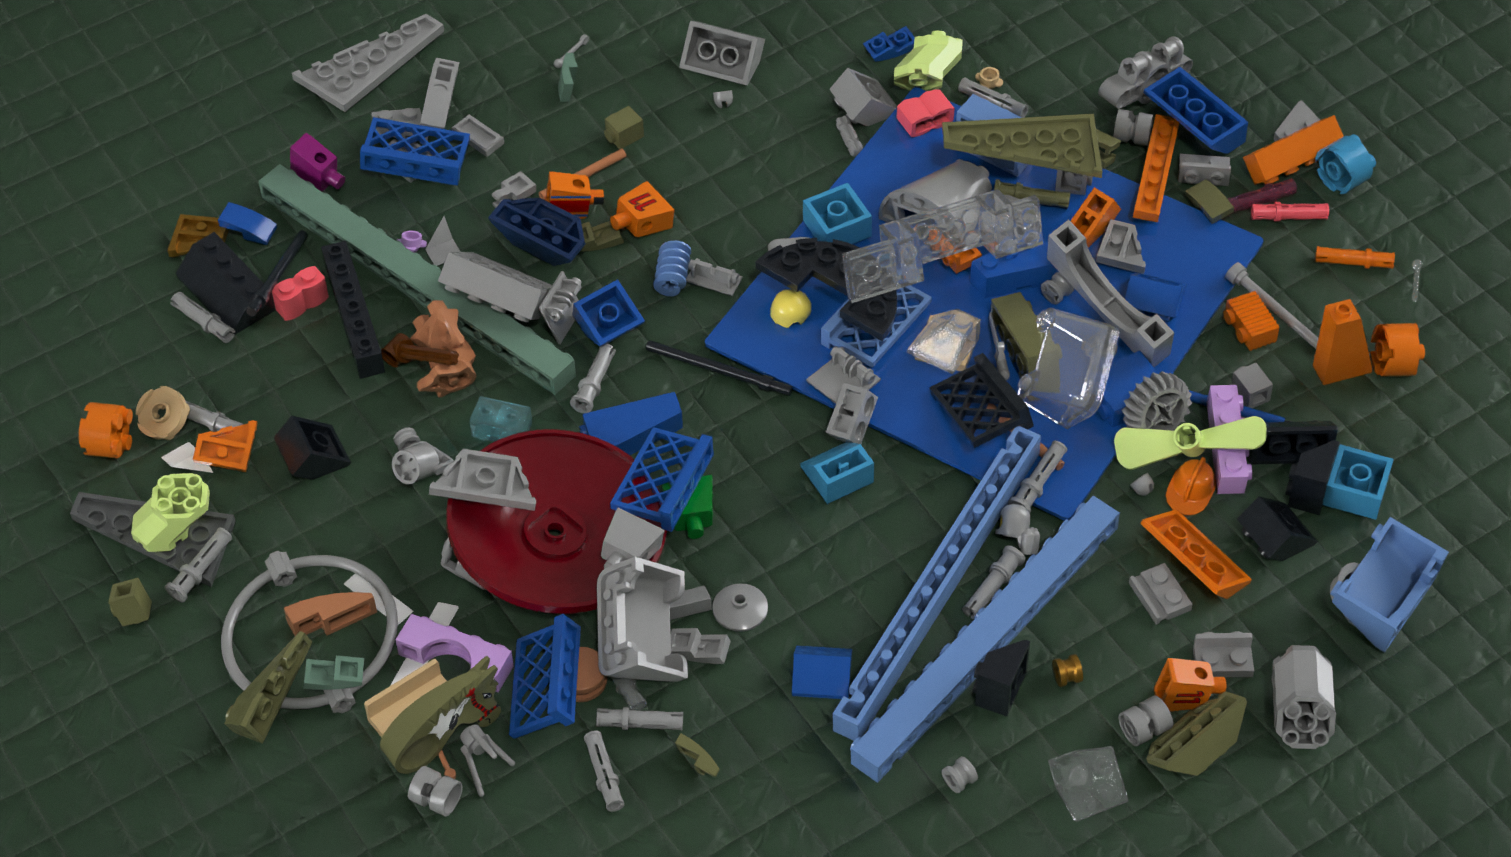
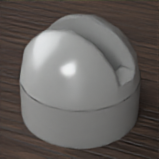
M732 90L713 93L714 103L717 107L722 108V102L726 101L727 108L732 104Z
M1147 472L1132 482L1130 486L1138 495L1146 496L1154 489V482Z

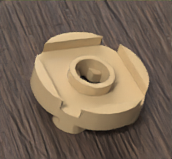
M160 386L161 388L156 390L151 389L140 398L136 407V415H138L139 421L137 425L145 435L151 438L171 440L184 426L190 413V407L181 393L170 387ZM166 408L164 417L159 419L158 410Z

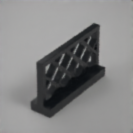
M984 353L974 357L975 365L929 387L931 394L974 448L1019 425L1025 429L1034 427L1026 403ZM976 375L975 382H965L966 379ZM946 389H953L951 394L940 393ZM961 389L970 390L968 395L959 394ZM978 390L987 391L985 396L976 395ZM954 402H964L962 407H952ZM971 403H981L979 408H969ZM988 404H999L997 409H986ZM965 415L975 416L973 421H963ZM982 416L992 417L990 422H980ZM1000 417L1011 418L1004 423L998 422ZM976 429L986 430L984 433L976 437L974 436Z

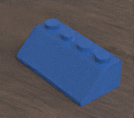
M1178 67L1144 89L1143 93L1210 149L1228 154L1246 142L1248 121L1183 68Z

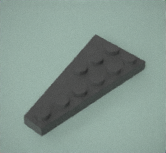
M78 492L70 512L72 520L179 571L182 565L189 564L219 527L231 534L236 522L235 516L232 514L206 511L189 527L188 537L183 541L182 539L178 540L175 543L176 547L171 551L148 552L140 542L137 543L133 539L131 534L133 515L146 502ZM226 546L203 572L202 583L212 587Z

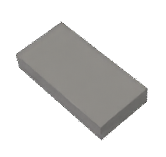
M470 114L452 127V131L469 133V145L486 157L504 144L502 136Z

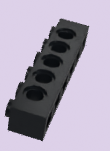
M346 241L321 246L327 275L359 378L362 379L385 373L382 353Z

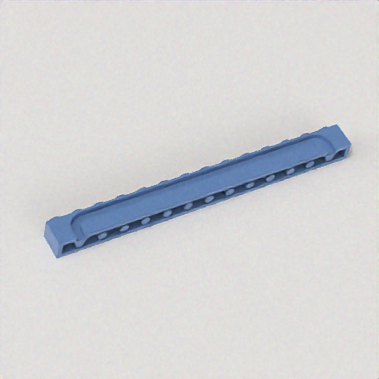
M1021 426L1014 428L1007 439L1006 450L1001 448L850 685L849 694L852 697L849 699L843 696L833 712L834 732L853 741L857 737L864 735L1001 516L1002 508L1008 505L1009 499L1014 496L1020 483L1039 456L1041 435Z
M1092 496L1087 503H1081L1075 515L1070 520L1067 519L1061 524L1058 533L1053 538L1049 537L1044 542L1042 550L1037 555H1031L1025 567L1020 572H1015L1012 575L1008 585L1003 590L999 589L994 594L991 603L986 608L982 607L977 612L974 621L969 626L965 625L961 628L952 644L947 643L941 650L939 657L934 662L931 661L925 666L922 675L916 681L912 680L907 685L904 694L899 699L895 698L891 701L884 715L881 718H875L870 724L868 731L862 737L859 736L853 741L850 747L851 764L878 783L892 768V763L896 759L900 760L976 679L974 678V672L978 662H984L988 652L1007 646L1098 550L1099 544L1102 541L1105 542L1118 529L1120 512L1095 496Z

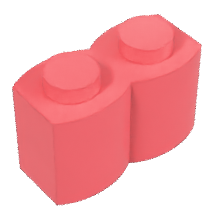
M935 89L924 92L919 98L903 100L897 105L896 118L911 137H917L929 132L931 129L941 128L942 122L954 121L955 108L941 90Z
M316 266L307 267L299 271L294 278L279 282L272 290L275 309L285 321L299 317L307 309L319 306L329 297L325 276Z

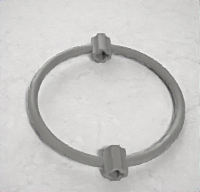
M275 551L269 554V557L265 560L268 570L257 576L240 592L225 617L221 634V651L227 671L243 691L251 684L236 663L232 648V637L239 613L258 589L272 579L275 586L286 587L291 585L293 580L297 578L295 570L310 566L342 568L367 580L376 589L383 601L387 625L381 648L371 664L363 671L361 686L323 690L325 694L314 697H285L280 708L309 709L330 704L333 713H345L351 710V707L356 703L352 694L367 684L379 672L388 659L395 643L398 616L396 604L390 590L372 570L344 557L311 555L290 560L286 552Z

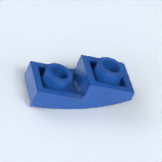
M905 26L889 36L882 32L864 42L863 45L874 61H883L910 52L914 48L915 37Z
M228 202L218 219L219 227L242 232L245 240L265 245L268 244L277 228V224L267 217Z

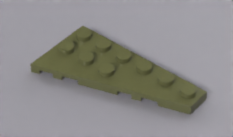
M1094 114L942 122L943 143L946 149L1102 178V165Z

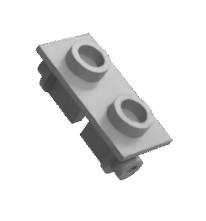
M696 258L695 260L691 259L688 269L691 271L686 278V282L733 296L743 276L736 273L734 269L729 270L719 266L714 268L712 264Z

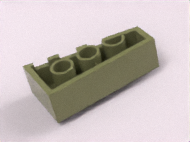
M1021 292L991 299V312L996 330L1002 342L1007 344V350L1012 363H1017L1018 376L1021 382H1027L1028 390L1026 393L1029 399L1060 392L1059 360L1062 359L1061 350L1058 344L1055 345L1053 343L1049 330H1045L1042 326L1040 316L1034 314L1030 301H1026Z

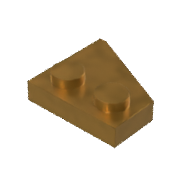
M180 214L168 247L169 257L187 254L194 243L213 232L225 242L229 229L219 227V218Z

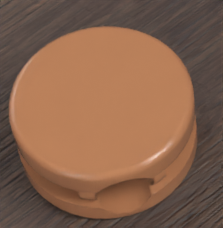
M579 647L576 702H587L595 699L604 691L607 685V676L601 674L599 670L598 652L588 647Z

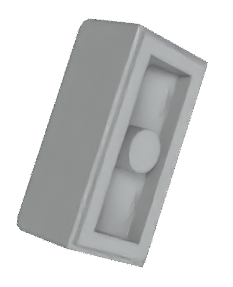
M700 586L684 590L683 595L677 601L670 603V620L712 610L711 598L706 587Z

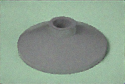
M733 584L723 588L715 596L712 606L713 615L716 621L726 629L748 631L756 628L764 621L768 612V602L765 595L758 588L748 584Z

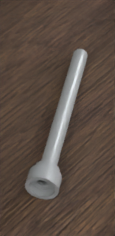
M1235 263L1225 275L1227 280L1232 284L1242 285L1249 292L1256 291L1266 307L1316 349L1318 337L1248 277L1247 269L1241 263Z

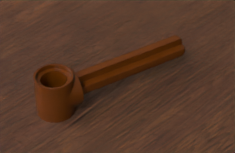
M398 333L381 349L383 360L392 367H398L401 363H408L412 359L456 365L458 363L457 358L459 357L457 351L415 346L412 340L403 333Z

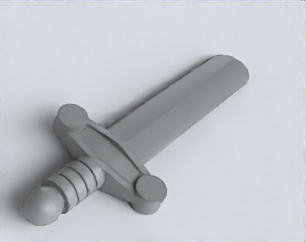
M990 312L989 322L996 348V369L1007 381L1010 373L1004 353L1005 344L1004 342H999L993 315Z

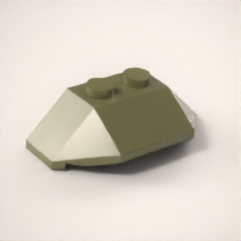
M1225 691L1219 694L1217 699L1209 700L1190 710L1173 725V728L1164 732L1151 743L1149 755L1146 758L1148 763L1169 771L1198 776L1237 742L1247 704L1246 698Z

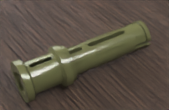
M1000 179L995 181L993 201H997L1002 195H1010L1029 203L1068 209L1070 192L1026 187L1021 182L1011 184L1000 182Z

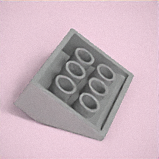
M448 252L438 279L439 282L446 284L444 287L446 290L458 294L460 291L469 294L467 298L478 303H482L483 300L492 303V309L503 313L506 310L515 313L514 317L524 322L539 319L542 316L539 307L552 287V284L474 252Z

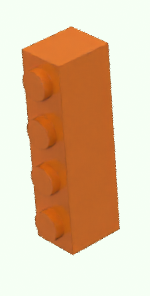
M1335 115L1258 149L1244 156L1243 160L1254 184L1264 182L1266 186L1278 181V175L1282 173L1287 176L1298 171V165L1302 163L1305 166L1315 163L1317 152L1343 137V133Z

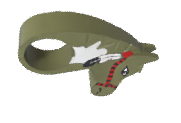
M488 656L482 658L467 673L452 678L421 696L403 710L390 724L381 738L380 749L399 773H412L428 765L440 753L458 725L476 722L480 727H486L499 717L501 707L494 699L496 686L499 684L494 678L498 668L495 665L488 668L490 662Z

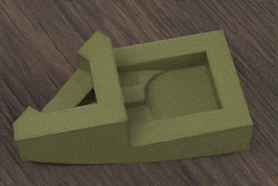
M680 733L675 742L679 752L696 760L694 767L697 773L700 775L707 773L712 777H716L720 769L713 758L699 744Z

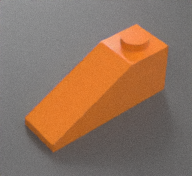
M1094 187L1071 219V222L1086 237L1089 248L1106 231L1110 219L1114 220L1121 208L1113 198Z

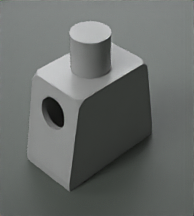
M617 508L603 541L601 557L607 560L604 568L635 556L649 560L661 548L665 530Z

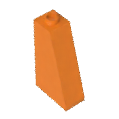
M1351 299L1325 305L1313 367L1323 385L1372 373L1373 370L1362 319Z

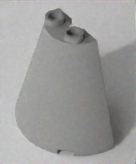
M958 159L946 167L889 193L880 205L879 219L901 226L906 221L904 209L939 220L941 233L952 244L965 247L992 189L988 178L989 172L983 166H976L971 162Z

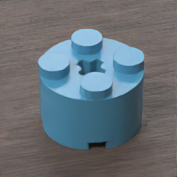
M1355 134L1343 136L1319 150L1315 157V162L1319 160L1320 168L1317 169L1320 179L1333 192L1335 190L1341 191L1339 194H1345L1370 179L1373 168L1376 167L1374 156L1368 153L1360 138Z

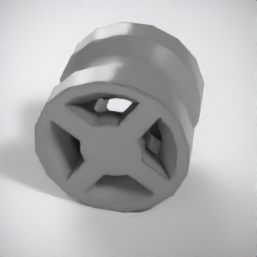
M1057 272L1052 276V280H1046L1042 283L1041 290L1044 297L1050 303L1058 304L1063 300V296H1069L1074 291V287L1060 272Z
M962 756L955 760L953 766H947L942 769V776L946 784L955 793H960L965 789L966 784H973L978 780L974 766L968 759Z

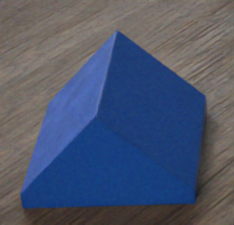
M796 646L793 661L792 696L842 699L845 696L849 698L852 649Z

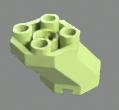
M937 30L932 31L931 35L915 37L914 48L894 69V85L911 91L915 86L922 87L925 91L942 88L943 78L962 58L963 40L946 36L944 31Z
M193 473L162 476L158 479L157 485L153 487L152 498L133 515L131 531L133 539L137 543L140 542L148 552L171 551L176 547L175 543L178 540L182 539L183 541L188 537L189 527L208 511L210 495L208 485L202 481L199 475Z

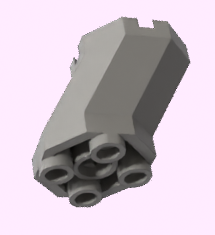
M1291 645L1286 649V653L1283 656H1278L1273 660L1272 685L1275 730L1283 742L1291 748L1316 749L1327 744L1329 738L1335 733L1336 711L1332 664L1315 646Z

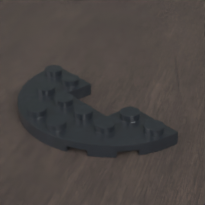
M805 238L796 240L795 244L785 247L779 245L755 261L756 269L796 292L813 276L851 299L841 308L840 317L882 342L894 324L897 311V293L894 281H891L886 273L887 269L878 259L856 245L833 239V242L817 241V238Z

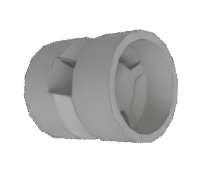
M1119 109L1113 137L1121 140V142L1127 143L1129 140H1132L1134 144L1148 146L1153 114L1140 112L1138 115H1134L1133 111Z
M1156 695L1139 703V707L1133 706L1121 712L1118 717L1125 737L1134 746H1139L1152 739L1153 735L1158 736L1173 728V719L1167 705Z
M423 766L417 771L410 783L408 799L423 807L429 805L430 810L446 817L457 806L463 786L460 781L449 776L441 777L440 772Z

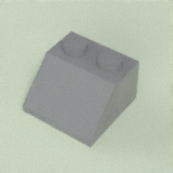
M847 68L830 88V91L835 96L834 101L841 108H844L847 112L846 116L854 124L873 125L888 119L897 108L895 102L878 80L850 68Z

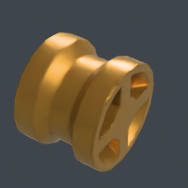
M1076 654L1069 655L1068 659L1065 660L1060 658L1053 659V673L1059 687L1066 686L1071 681L1075 683L1083 681L1082 666Z

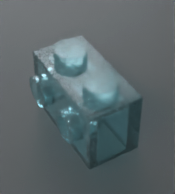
M482 396L479 397L470 418L472 437L494 442L513 434L529 431L532 425L530 407Z

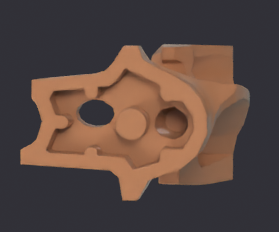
M434 300L427 306L431 316L421 315L413 321L416 332L410 339L418 346L458 352L459 357L457 358L458 363L456 365L429 362L430 369L432 370L417 382L419 391L436 392L438 397H444L448 393L468 387L475 381L476 373L472 363L476 355L458 329V310L448 309L442 300Z

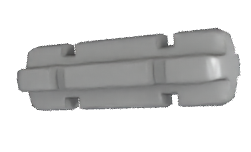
M838 117L836 119V126L846 147L849 148L850 155L855 157L863 149V146L848 117Z

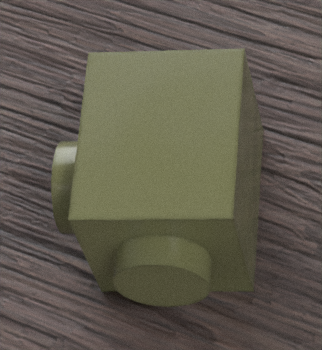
M630 106L605 118V137L619 149H623L644 137L643 119Z
M139 578L112 585L108 603L110 604L112 615L118 618L122 626L139 624L149 619L152 601Z

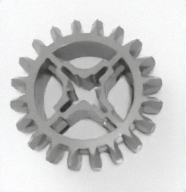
M1161 371L1159 374L1153 372L1150 378L1144 376L1141 384L1135 383V390L1128 391L1130 398L1124 400L1126 407L1122 410L1124 413L1123 420L1128 428L1173 431L1181 422H1186L1184 416L1190 413L1188 407L1192 404L1190 400L1192 394L1189 392L1186 383L1176 375Z

